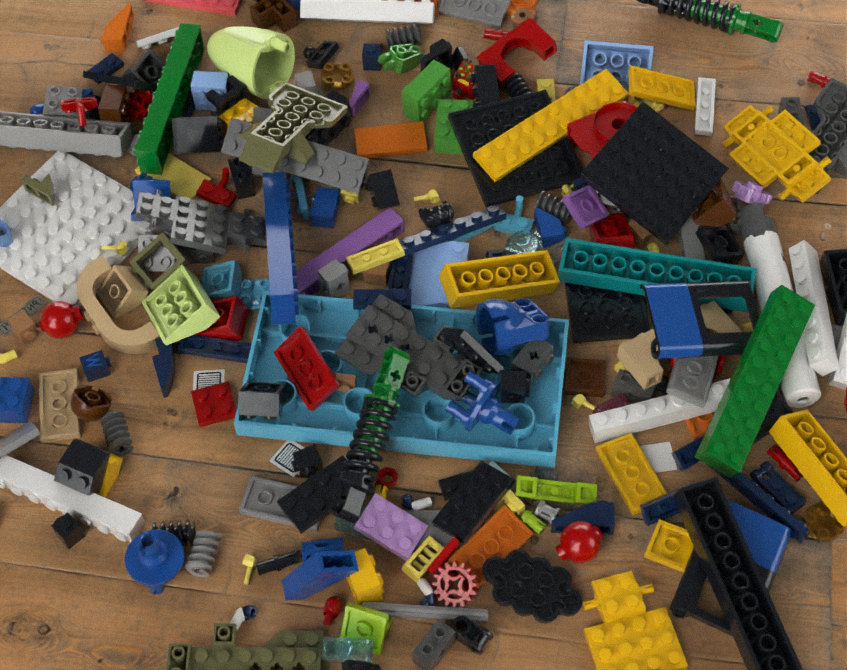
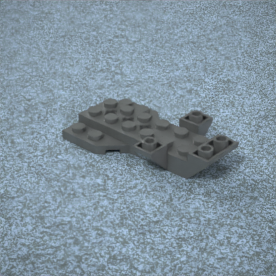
M831 78L814 102L821 122L815 130L810 132L820 140L821 144L811 151L809 155L818 163L828 156L832 162L823 168L824 171L830 175L834 170L847 177V85Z
M382 294L378 296L371 306L368 305L346 333L345 341L335 352L336 357L369 376L380 371L384 353L389 346L402 351L409 350L410 352L406 351V353L410 355V361L406 367L405 377L400 388L414 397L429 390L444 400L461 401L472 386L464 382L468 372L472 370L477 375H480L483 371L481 367L467 359L463 361L453 355L455 349L445 344V339L440 335L443 328L450 327L443 325L433 338V342L416 333L413 313Z

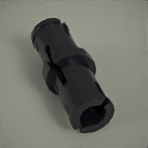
M294 550L284 555H274L271 559L255 564L258 574L261 576L268 572L281 571V568L298 564L299 560Z

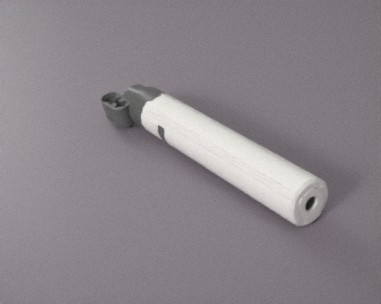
M733 197L731 199L736 207L738 216L728 225L733 235L742 237L749 267L756 268L754 288L760 312H762L770 293L780 285L787 287L793 292L794 290L785 263L775 221L773 218L765 216L761 203L749 204L742 208L740 201ZM803 333L779 385L781 394L789 407L795 408L810 406L821 397L816 371L809 366Z

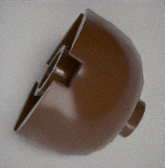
M90 385L76 387L71 396V409L73 413L84 422L101 420L108 413L111 406L112 398L107 392L100 388L98 391L92 390L93 386Z

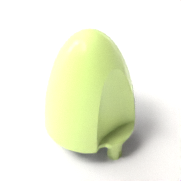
M235 26L215 32L207 43L209 58L219 72H226L229 74V77L235 76L246 86L247 92L259 98L268 99V96L283 82L289 81L295 62V49L292 40L285 34L255 27Z

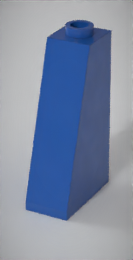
M354 550L321 551L313 554L281 580L285 600H304L359 571Z

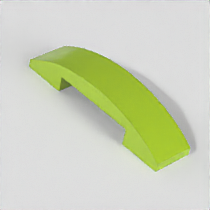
M517 475L515 496L547 502L588 505L596 502L597 484L570 483Z

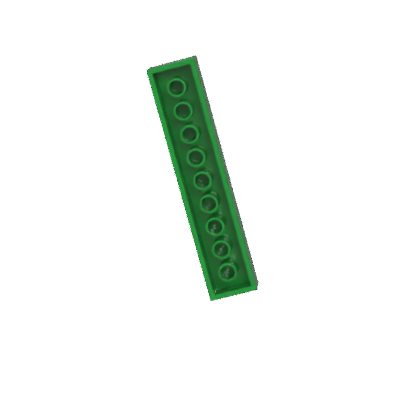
M180 23L179 29L175 32V40L171 43L170 54H167L166 65L163 66L161 79H158L157 90L153 92L152 104H149L148 115L143 120V129L139 131V140L134 145V154L137 156V166H139L141 173L162 175L174 141L172 118L182 117L181 114L191 86L193 73L198 71L205 51L200 25Z
M780 285L770 293L695 454V458L729 478L740 473L815 304L783 285Z

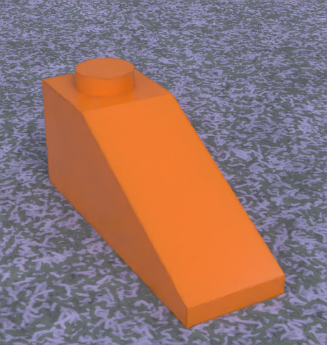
M128 3L105 26L104 33L101 34V43L104 45L105 51L125 52L134 18L131 3Z

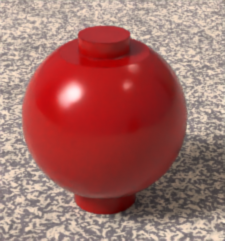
M55 301L44 308L39 325L42 332L46 331L50 337L64 339L75 333L78 328V322L84 320L79 306L73 307L68 302Z
M573 522L562 531L560 535L561 544L556 546V551L563 561L569 559L575 563H587L599 554L603 535L597 526L594 527L588 522Z

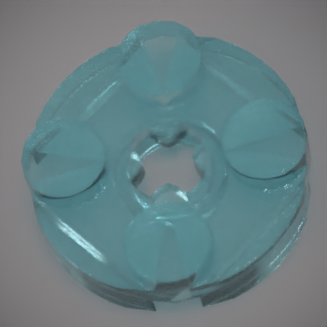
M529 230L530 233L525 234L523 231L512 234L506 240L505 248L507 254L514 255L542 251L541 235L533 230Z

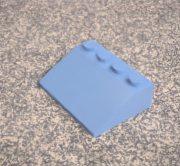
M585 40L580 85L604 69H607L628 92V68L632 65L651 70L654 46Z
M449 241L414 253L408 289H411L412 292L411 305L450 308L439 274L445 264L469 261V243Z

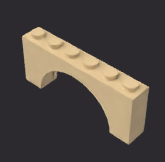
M715 301L708 304L704 303L700 306L708 333L742 332ZM654 329L640 333L631 340L623 341L619 345L617 358L644 390L660 383L664 371L658 359H654L651 354V343L656 338Z

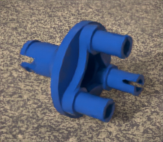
M470 370L464 382L477 388L480 394L477 397L467 391L465 394L467 397L462 398L461 401L469 405L470 409L466 410L451 400L445 411L458 418L460 423L465 425V429L469 432L480 421L483 424H492L511 435L520 418L503 408L500 401L494 397L500 383L497 381L492 382L488 378L485 380Z
M149 530L138 535L129 544L125 553V566L129 575L136 582L150 588L154 595H156V592L157 595L163 592V584L172 580L180 572L185 562L184 549L180 540L174 534L165 530Z

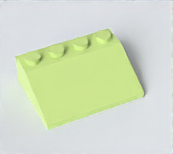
M183 264L142 301L145 310L165 345L204 331L221 317L197 276Z

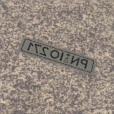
M37 294L14 314L23 309L30 317L47 302ZM6 319L0 324V333L7 336L12 330Z

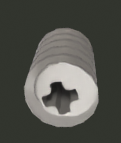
M207 530L198 531L195 534L193 547L190 549L191 554L188 556V562L185 565L189 573L198 577L210 576L206 571H211L212 566L208 563H214L215 559L211 556L217 555V551L213 548H219V543L216 541H220L222 536Z

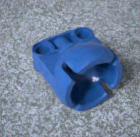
M493 298L480 303L476 309L478 334H493L492 337L481 340L483 348L491 356L505 355L514 350L518 344L535 340L542 341L549 338V317L529 299L521 298L509 303L503 299Z

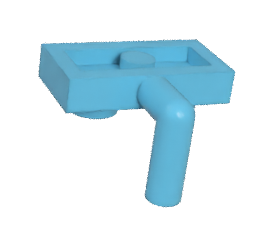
M522 196L516 197L514 215L506 214L507 219L495 223V231L530 238L534 219L521 217L523 211Z

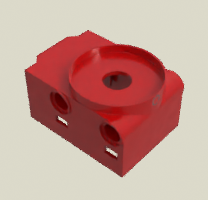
M626 101L613 102L602 106L596 113L568 123L567 137L572 148L578 146L582 152L589 153L593 160L637 107Z

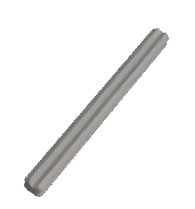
M362 602L361 605L394 617L454 620L457 616H466L473 622H487L489 616L488 610L376 602Z

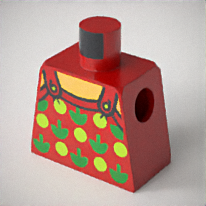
M465 60L461 62L452 78V90L454 91L452 96L456 100H461L463 96L471 100L475 98L472 96L474 83H471L470 74L474 71L475 65Z

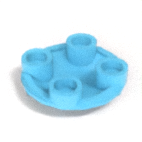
M269 279L243 280L238 298L250 309H260L263 292L270 291Z

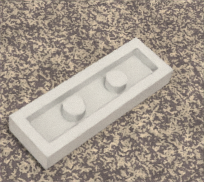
M179 27L135 41L137 48L147 49L152 47L151 43L158 42V44L167 42V38L172 36L175 39V32Z

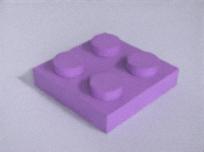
M590 185L572 192L561 199L581 230L610 215Z

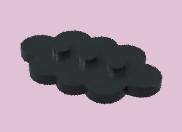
M518 549L511 551L505 559L497 556L490 557L483 564L482 575L485 581L493 585L492 596L495 602L500 606H512L515 613L519 616L532 615L539 623L548 624L555 621L558 614L567 617L574 616L582 607L581 595L570 587L572 579L568 570L560 566L552 567L550 562L544 557L531 558L527 552Z

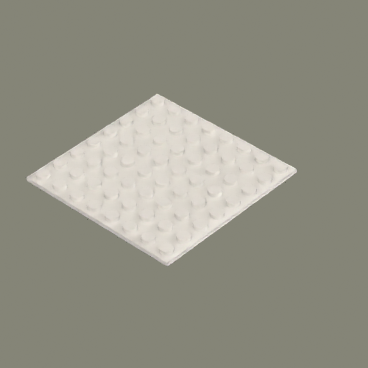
M57 151L30 177L32 179L36 178L41 182L50 174L54 185V206L25 191L22 185L0 207V219L9 226L13 236V243L8 247L0 246V269L53 302L65 301L73 307L79 306L81 308L82 306L77 295V282L83 269L101 255L104 256L111 268L114 265L121 266L138 248V235H145V232H153V229L152 231L149 229V222L131 221V213L134 210L133 191L69 153ZM120 241L126 242V247H129L125 255H119L116 251L102 250L103 245L118 246Z

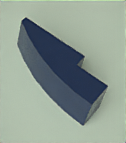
M160 337L155 339L159 355L152 356L161 391L164 398H166L170 393L175 376V352L173 344L165 345Z

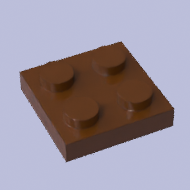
M567 357L564 395L582 394L588 397L603 398L606 360Z

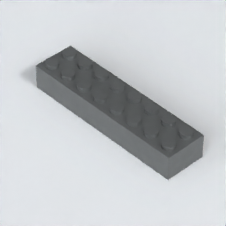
M231 117L221 152L225 155L239 158L247 140L240 138V136L248 127L254 124ZM307 140L314 151V156L306 164L290 158L289 152L282 159L281 166L277 169L284 173L361 196L372 161L365 157Z

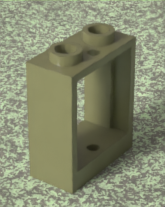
M163 232L129 261L133 266L131 268L138 277L141 275L144 279L143 284L149 290H155L182 264L187 267L191 263L176 244L169 243L170 237ZM163 244L177 262L153 281L140 264Z

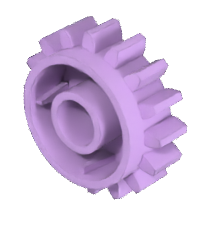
M735 181L732 187V191L735 192L734 196L749 204L761 203L762 207H764V204H770L773 197L772 194L763 190L762 185L752 181H748L747 184L742 181Z

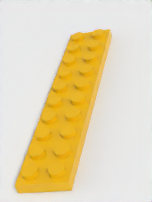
M604 69L473 152L472 157L492 180L496 182L566 137L568 134V123L596 113L599 108L606 104L620 102L629 93L607 69Z

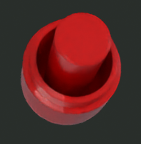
M331 596L326 600L323 608V614L325 615L323 624L331 626L333 619L339 616L342 608L340 598Z

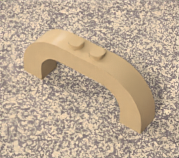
M103 255L91 261L78 278L77 295L83 308L82 314L87 322H92L93 325L91 327L95 334H100L111 348L125 354H143L156 349L155 339L160 338L151 322L136 330H123L113 323L96 299L98 289L112 268Z

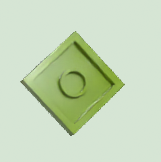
M348 602L345 608L339 642L380 655L385 636L392 626L393 619L389 618V614Z

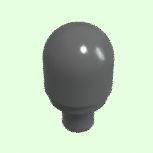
M552 469L539 470V473L530 472V477L558 481V474Z

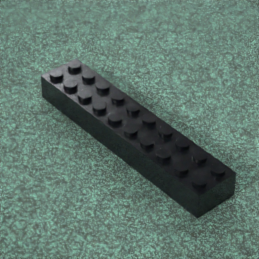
M717 476L677 489L673 495L674 502L747 670H803Z

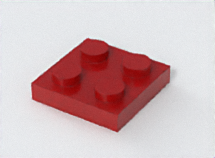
M229 381L191 391L199 427L235 418L236 407Z

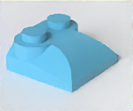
M236 260L204 268L201 285L210 299L238 296L242 280L240 264Z

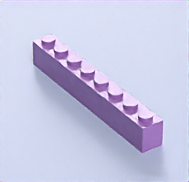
M391 208L380 212L372 220L367 221L359 229L352 231L344 239L337 241L328 250H324L313 260L308 261L303 267L296 270L298 294L313 295L319 291L318 270L333 260L337 259L340 264L343 263L349 270L346 257L391 241L405 232L404 220Z

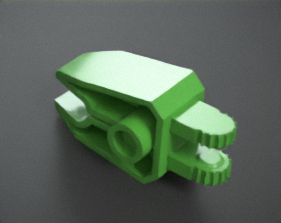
M413 44L394 45L390 47L388 53L378 57V62L384 64L383 68L386 71L394 70L396 73L401 74L416 68L421 63L420 58L424 56V52L419 51L420 47Z

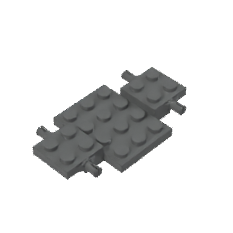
M156 189L154 195L139 192L135 219L149 222V229L151 231L152 229L153 231L157 229L171 232L169 240L171 244L225 255L227 244L241 247L243 250L245 248V251L249 249V244L264 245L266 221L261 217L251 216L252 211L250 209L249 211L245 209L244 214L230 212L229 215L230 207L222 204H212L204 200H194L185 196H176L175 199L161 197L162 191L160 189L159 193L158 189Z

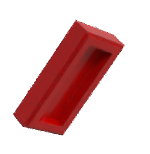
M453 537L427 568V571L434 576L439 571L438 568L443 566L459 547L460 541Z

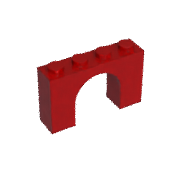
M531 17L521 22L518 27L509 31L503 38L494 42L492 46L477 56L479 65H496L498 86L503 91H505L504 83L507 78L515 74V71L504 61L509 51L518 47H527L532 49L543 61L557 52L555 40Z

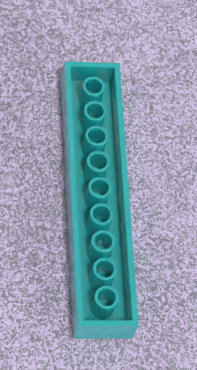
M570 238L565 239L559 266L560 282L644 296V290L640 289L641 284L748 281L753 293L756 268ZM743 297L699 299L700 305L715 301L720 308L749 313Z

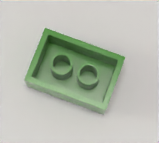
M433 60L401 91L403 115L415 122L428 118L429 114L438 107V99L448 98L451 94L450 68Z
M438 99L434 137L435 153L463 154L448 120V113L472 108L473 100Z

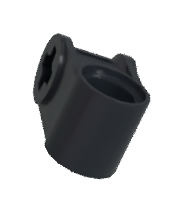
M457 616L452 622V629L456 631V640L478 655L483 653V647L488 640L493 638L489 630L476 624L466 616ZM462 625L465 626L467 629L463 632H460L456 629V627Z

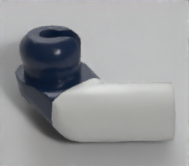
M405 494L401 497V504L407 509L417 511L432 506L429 496L419 500H412V495Z
M425 578L419 579L417 585L425 596L424 599L420 600V605L434 606L433 588Z
M252 605L238 608L230 623H236L238 631L243 621L255 618L258 613L257 608Z

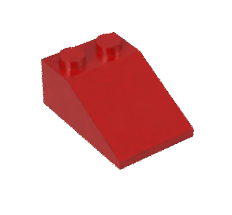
M623 213L610 214L607 218L588 227L591 242L634 249V235Z
M237 296L212 301L221 317L208 329L194 335L231 341L242 340L250 308Z

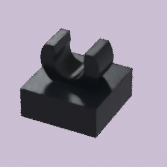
M457 46L452 54V65L455 71H457L463 60L472 63L463 47Z

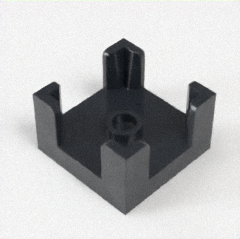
M232 75L227 79V82L234 88L223 96H220L213 89L206 93L207 100L217 110L215 112L210 111L211 116L219 117L244 98L249 100L246 86L235 76Z

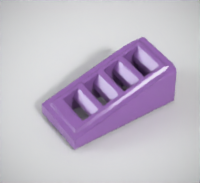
M362 80L357 81L349 102L351 118L358 113L371 96L369 83Z

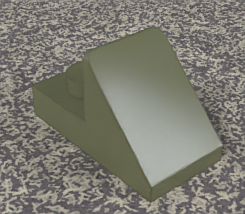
M50 174L41 182L27 175L22 179L25 191L52 206L55 205L54 185Z

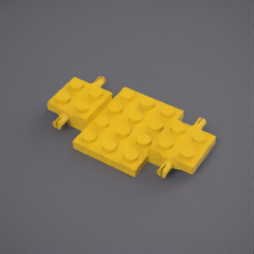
M749 105L723 126L724 131L730 137L722 142V145L727 149L734 142L739 144L736 149L729 153L730 158L757 184L762 185L763 189L778 178L779 182L786 188L777 195L781 201L791 194L804 203L831 181V177L823 169L832 162L831 159L826 156L818 163L809 155L821 142L787 110H783L770 120L767 116L774 111L770 105L762 112Z
M632 571L591 581L594 599L583 601L582 605L585 611L597 608L603 624L584 629V634L597 670H686L688 668L666 607L646 612L642 598L645 594L654 593L652 583L640 587Z

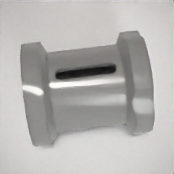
M541 500L536 508L535 516L541 517L551 524L552 520L560 516L561 509L547 505L546 501Z

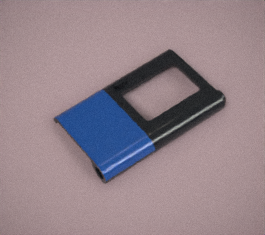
M748 281L640 285V289H643L645 292L656 337L651 343V354L654 359L742 355L753 331L708 333L699 299L743 297L746 301L753 330L759 319Z
M727 499L769 592L792 531L789 527ZM693 548L669 609L677 618L684 619V617L690 616L732 636L726 620L700 609L696 605L707 576L697 552Z

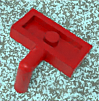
M95 97L60 100L61 110L65 111V113H73L77 110L79 126H86L85 111H91L98 107Z
M225 167L222 169V179L218 185L204 179L196 191V196L212 204H222L226 207H231L236 198V193L225 189L229 181V168Z

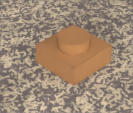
M336 373V379L340 384L336 391L347 393L349 390L357 387L356 375Z

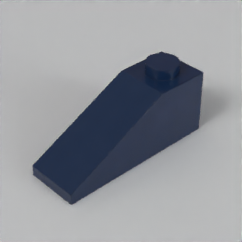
M607 501L592 502L558 517L551 522V533H562L567 525L576 521H585L594 527L597 526L602 534H613L615 526L614 503Z

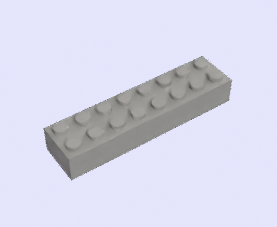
M0 111V146H9L10 148L22 147L28 150H55L61 153L76 152L80 155L86 153L94 154L95 156L109 155L113 158L123 156L132 142L131 123L86 119V126H79L78 118Z

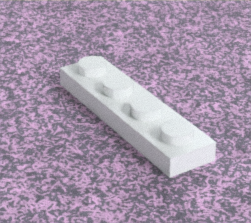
M698 77L694 135L712 136L716 79Z

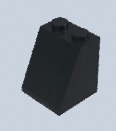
M218 116L172 118L175 154L191 155L221 152L224 139L220 137V131L223 130V124Z

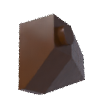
M722 178L697 207L698 211L693 213V222L696 225L723 227L726 224H731L736 219V216H738L736 207Z

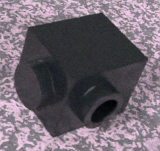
M315 444L292 453V468L294 472H299L301 478L305 476L311 477L323 469L322 459Z
M68 512L64 516L57 518L54 524L51 525L56 536L68 549L85 537L81 526Z

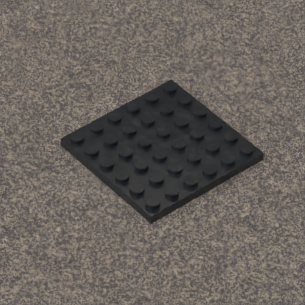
M546 89L448 113V120L485 207L516 200V197L519 195L524 198L539 194L543 190L547 192L562 188L564 184L572 185L574 180L580 178L579 175L583 170L567 136L496 182L492 180L472 157L473 152L551 104L552 102Z
M642 101L581 172L579 177L667 246L729 168Z

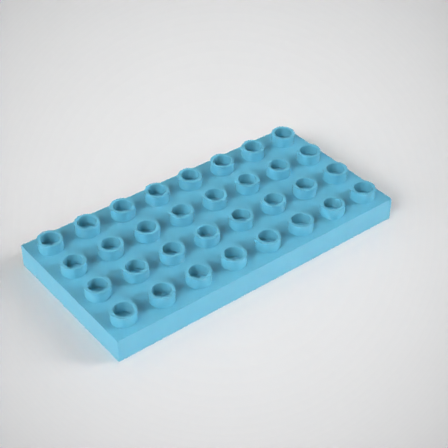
M264 291L242 387L246 381L286 383L283 409L280 416L276 419H265L264 416L245 418L244 415H239L238 402L234 419L236 434L240 436L349 447L350 441L354 439L352 436L353 432L357 429L356 422L361 419L359 413L363 406V398L365 394H372V386L376 382L379 372L368 376L336 357L335 352L345 341L346 333L364 310H354L353 299L298 294V302H295L299 304V315H295L296 323L272 325L270 291ZM411 305V309H407L413 313L416 333L433 342V338L443 325L452 329L466 330L481 346L483 338L493 336L491 333L485 335L478 334L476 311ZM549 318V338L544 341L554 346V359L550 365H546L543 368L540 378L535 379L530 384L529 397H525V404L501 403L502 372L500 374L480 373L479 376L485 380L488 378L492 382L497 381L500 383L494 397L500 401L503 408L520 418L511 435L492 424H483L480 421L469 432L465 429V425L460 423L458 418L445 411L451 400H444L429 390L414 397L400 388V395L397 397L396 402L401 405V408L397 414H394L396 420L389 421V424L393 426L391 432H385V434L390 436L389 441H382V444L387 448L386 451L555 468L569 320ZM299 326L305 328L335 377L336 373L356 375L357 387L349 390L347 393L335 390L315 411L308 410L294 384L274 354V351ZM526 343L518 344L514 350L505 355L492 357L504 367L503 370L511 371V362ZM454 350L453 355H455V356H457L458 358H460V357L457 355V352H458V351ZM473 386L468 390L477 397L480 394L479 390ZM454 401L466 410L471 408L463 401Z

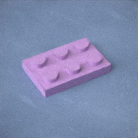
M375 493L353 529L407 561L428 525Z

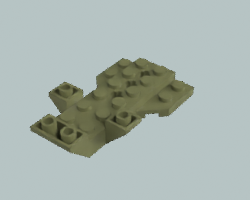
M283 82L268 96L267 103L273 113L268 118L248 127L241 134L240 138L247 140L239 157V161L272 174L281 166L282 159L289 152L290 158L306 164L314 156V151L305 136L313 128L333 127L347 113L348 106Z
M214 623L213 647L169 644L166 670H254L255 668H259V670H276L278 668H281V670H298L300 668L303 670H322L324 631L281 630L262 647H237L236 623Z

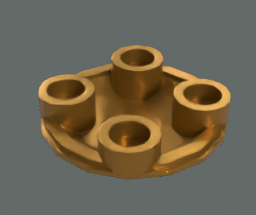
M327 63L321 72L323 84L331 89H345L353 83L355 77L348 63Z
M823 502L810 506L804 512L802 520L809 529L808 534L814 539L830 542L836 540L842 534L844 527L837 521L836 517Z

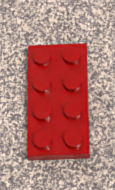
M299 326L274 351L275 356L294 384L308 410L315 411L340 386L305 328Z

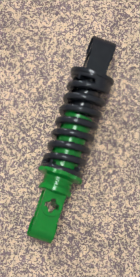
M637 0L640 3L658 7V14H667L672 17L676 15L678 19L685 17V20L688 22L692 20L695 24L702 22L703 26L707 27L710 25L712 29L719 27L721 32L728 33V35H732L734 31H737L742 35L745 33L772 43L778 41L784 26L778 20L768 19L752 14L751 11L741 10V4L731 3L730 7H728V1L721 5V0H715V3L711 2V0Z
M389 346L384 353L377 380L372 386V394H365L363 398V406L359 413L361 419L356 422L357 429L354 430L352 435L354 439L349 444L351 450L346 453L348 460L344 461L342 465L345 471L340 472L335 482L341 487L333 509V515L352 524L358 520L361 514L365 495H373L374 483L377 478L369 474V472L377 473L380 471V467L373 464V461H383V457L379 455V452H385L387 448L382 444V441L388 442L390 436L385 434V432L393 430V426L389 424V421L396 420L394 414H397L401 408L396 399L400 395L399 389L406 367L410 361V355L393 346Z

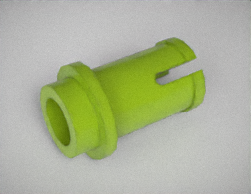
M526 510L520 518L524 524H527L538 535L541 532L543 533L547 527V524L536 517L533 511Z

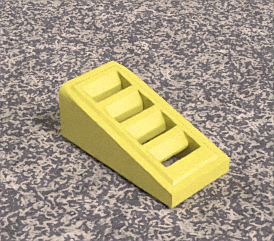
M429 535L404 563L401 570L417 583L426 574L427 568L444 547ZM429 545L431 548H433L436 551V554L431 552L426 546ZM423 551L431 559L428 560L424 555L421 554V552ZM415 559H419L425 566L423 567Z

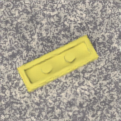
M398 238L348 256L346 257V262L352 274L355 275L403 257L405 252Z

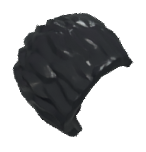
M443 201L440 206H434L432 209L427 207L419 209V216L422 222L429 229H432L440 224L451 222L454 217V211L450 204Z

